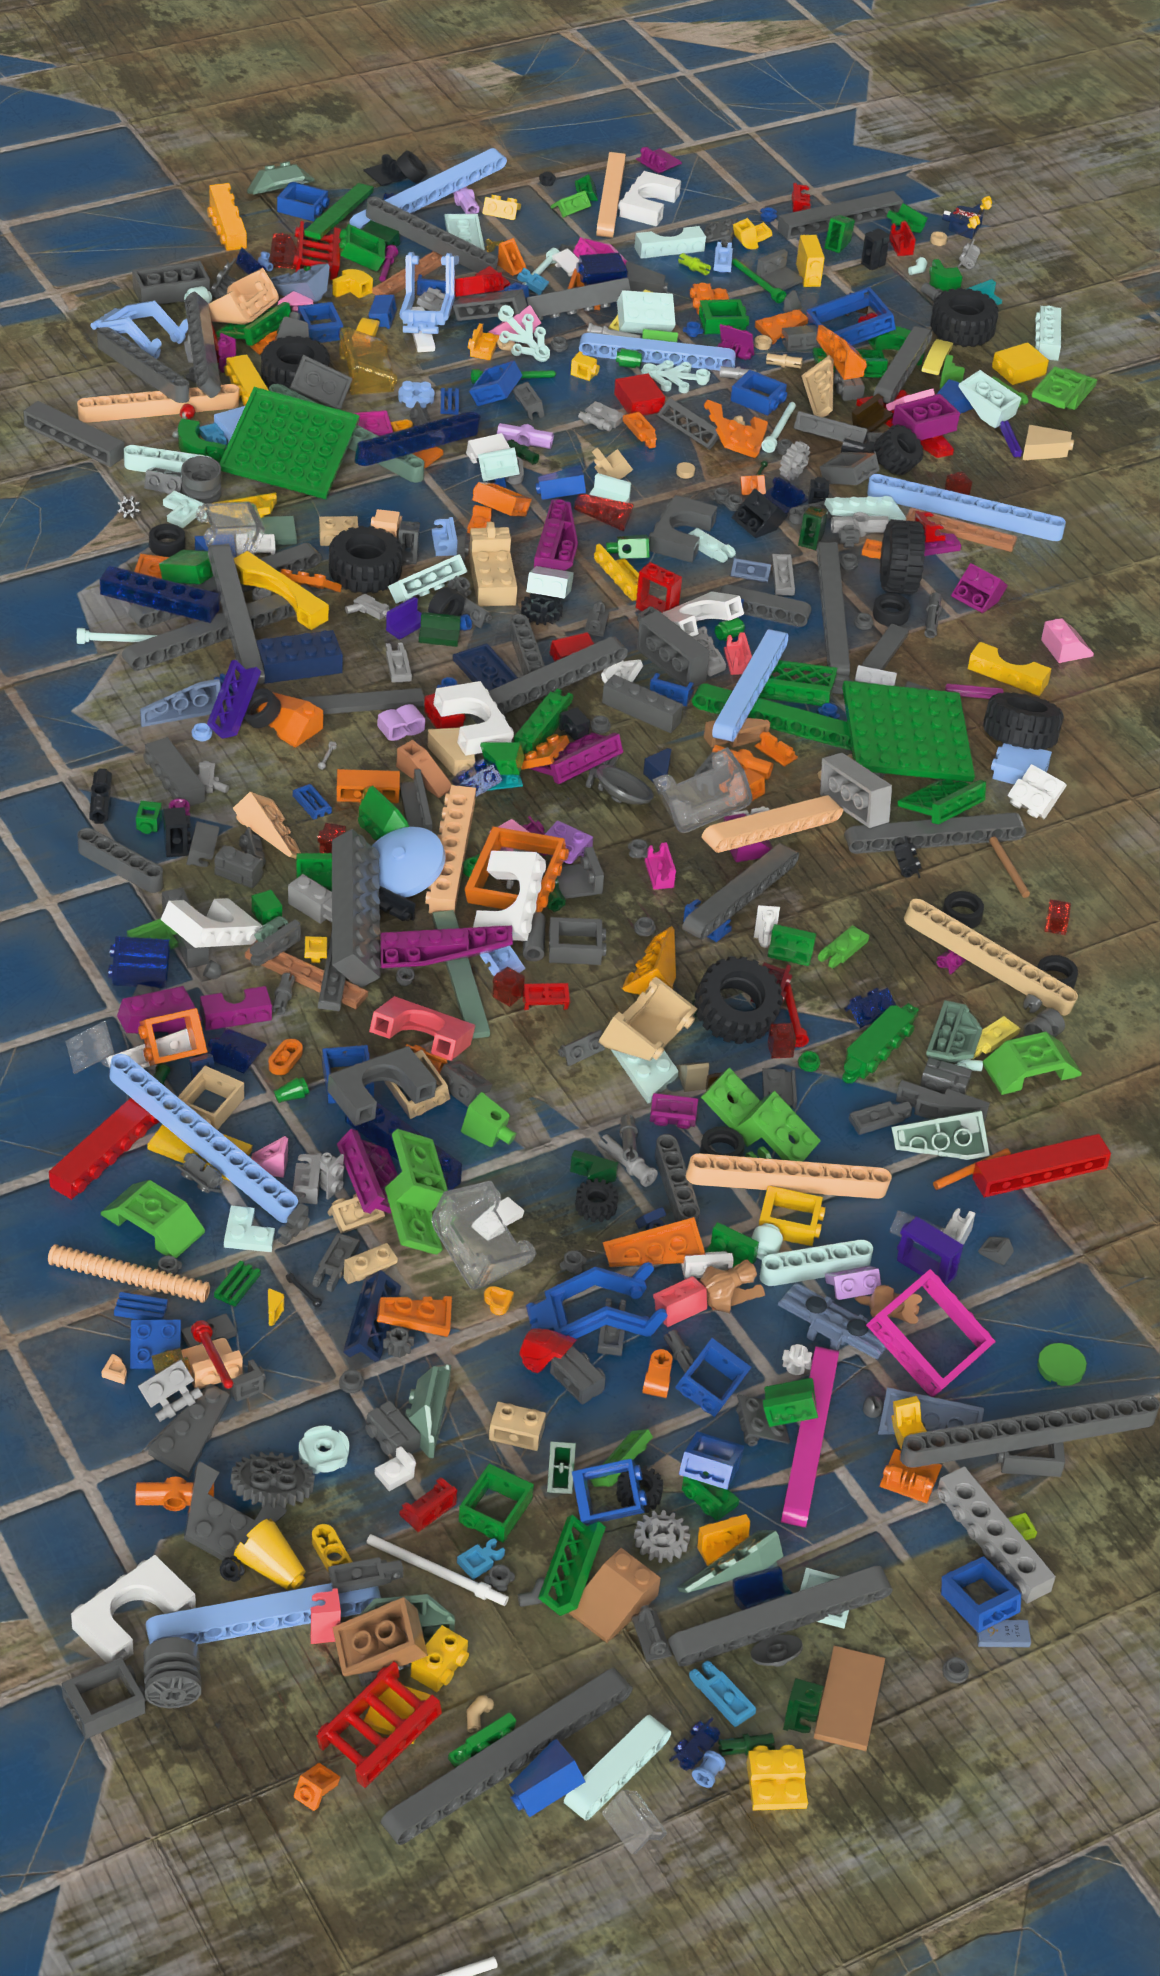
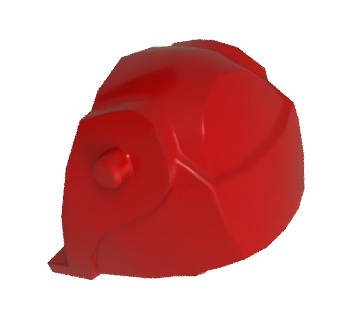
M531 1329L526 1334L519 1354L523 1360L522 1363L528 1370L538 1374L544 1370L554 1357L561 1359L577 1339L548 1329Z

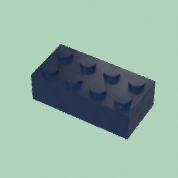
M333 630L256 640L264 668V684L342 673L343 654Z

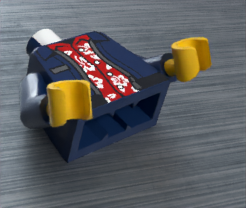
M990 196L984 197L981 200L982 205L978 204L973 208L957 206L954 212L945 210L942 220L950 222L949 231L973 239L982 225L984 208L986 210L991 208L992 200Z

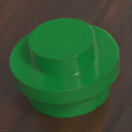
M806 1051L799 1057L798 1066L804 1071H816L820 1067L819 1056L815 1052Z

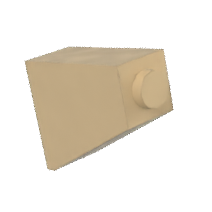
M1029 425L1022 460L1067 457L1068 450L1072 451L1074 440L1071 439L1072 432Z
M460 728L428 729V748L453 776L474 775V754L465 756L457 743Z

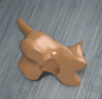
M880 1285L874 1289L871 1296H858L855 1300L860 1304L869 1306L870 1314L874 1318L900 1294L895 1293L894 1289L887 1285ZM912 1294L891 1312L888 1318L894 1317L910 1324H916L918 1322L916 1315L919 1313L918 1303L922 1301L921 1295Z

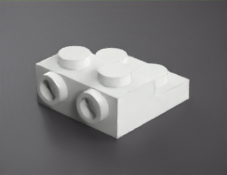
M1031 764L1023 778L1016 781L1007 796L1011 800L1010 804L1018 809L1023 807L1027 809V813L1037 819L1039 816L1045 819L1067 785Z

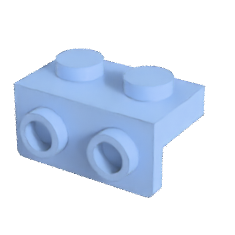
M511 946L480 954L485 964L490 962L491 966L488 968L495 978L499 976L503 983L525 969Z

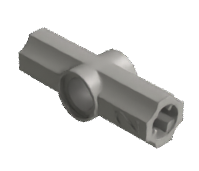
M856 512L853 516L832 517L831 532L838 533L839 529H843V526L854 525V529L859 530V537H864L867 533H884L889 519L888 516H868L863 512Z

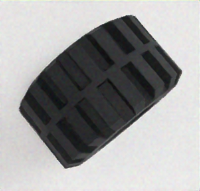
M893 425L876 439L874 451L880 464L886 470L888 469L892 474L905 475L923 459L924 452L922 451L923 446L920 444L921 441L909 428L907 429L903 425Z

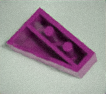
M184 986L124 998L122 999L117 1017L126 1033L139 1034L138 1027L140 1026V1021L195 1009V1006ZM184 1017L152 1024L154 1034L155 1032H168V1035L187 1029Z

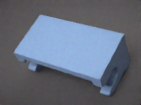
M453 517L435 520V525H443L442 528L432 529L435 555L456 556L457 536Z

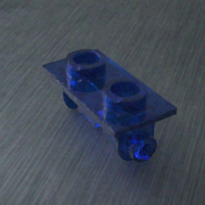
M241 247L236 260L238 266L248 275L261 268H264L266 271L263 265H260L250 253Z
M711 1717L704 1723L699 1720L689 1730L692 1734L689 1739L683 1738L673 1748L676 1753L669 1761L672 1762L677 1758L683 1770L693 1769L704 1756L698 1749V1746L706 1752L719 1740L720 1731L716 1727L709 1725L713 1718Z

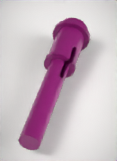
M389 245L385 248V262L379 276L381 282L386 280L390 265L394 263V259L398 255V249L394 245Z

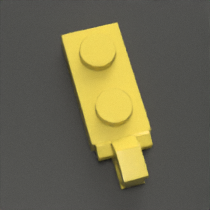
M1003 1016L982 1029L974 1058L980 1056L982 1052L985 1054L992 1052L1005 1041L1019 1035L1021 1028Z

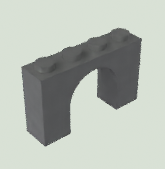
M675 495L673 500L668 502L666 511L662 512L660 521L656 522L654 532L649 534V551L692 563L698 554L700 537L679 532L674 528L690 526L710 532L716 522L718 506Z
M409 1046L329 1074L327 1091L355 1126L375 1119L377 1102L365 1088L367 1084L375 1081L393 1082L399 1085L411 1100L417 1104L435 1097L437 1082Z

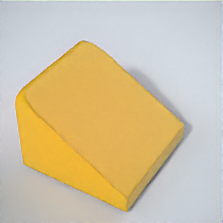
M268 1289L269 1326H273L284 1311V1294Z

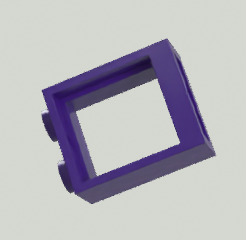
M917 1216L910 1223L906 1222L900 1231L902 1237L897 1246V1261L921 1276L931 1269L947 1286L957 1276L963 1244ZM914 1241L940 1256L941 1262H937L913 1247Z

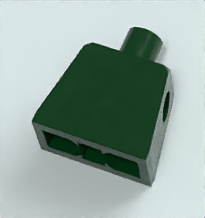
M810 506L805 511L798 546L813 550L817 549L818 542L821 541L825 532L827 510Z

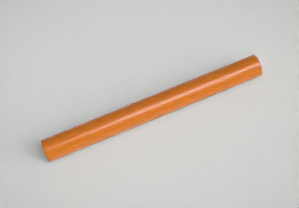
M1006 1148L982 1160L1010 1155L1011 1152ZM975 1163L934 1181V1188L939 1190L973 1174Z

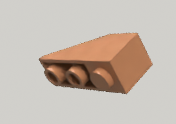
M413 740L397 748L396 767L414 780V769H421L424 788L438 798L450 792L451 782L426 749Z

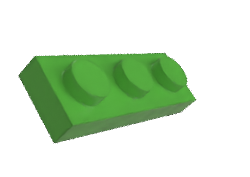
M648 1429L631 1431L602 1465L627 1459L634 1460L638 1454L647 1448V1443L653 1438L652 1434ZM621 1473L590 1479L594 1487H610L618 1481Z

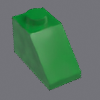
M481 742L480 747L484 760L500 775H520L524 761L521 743Z

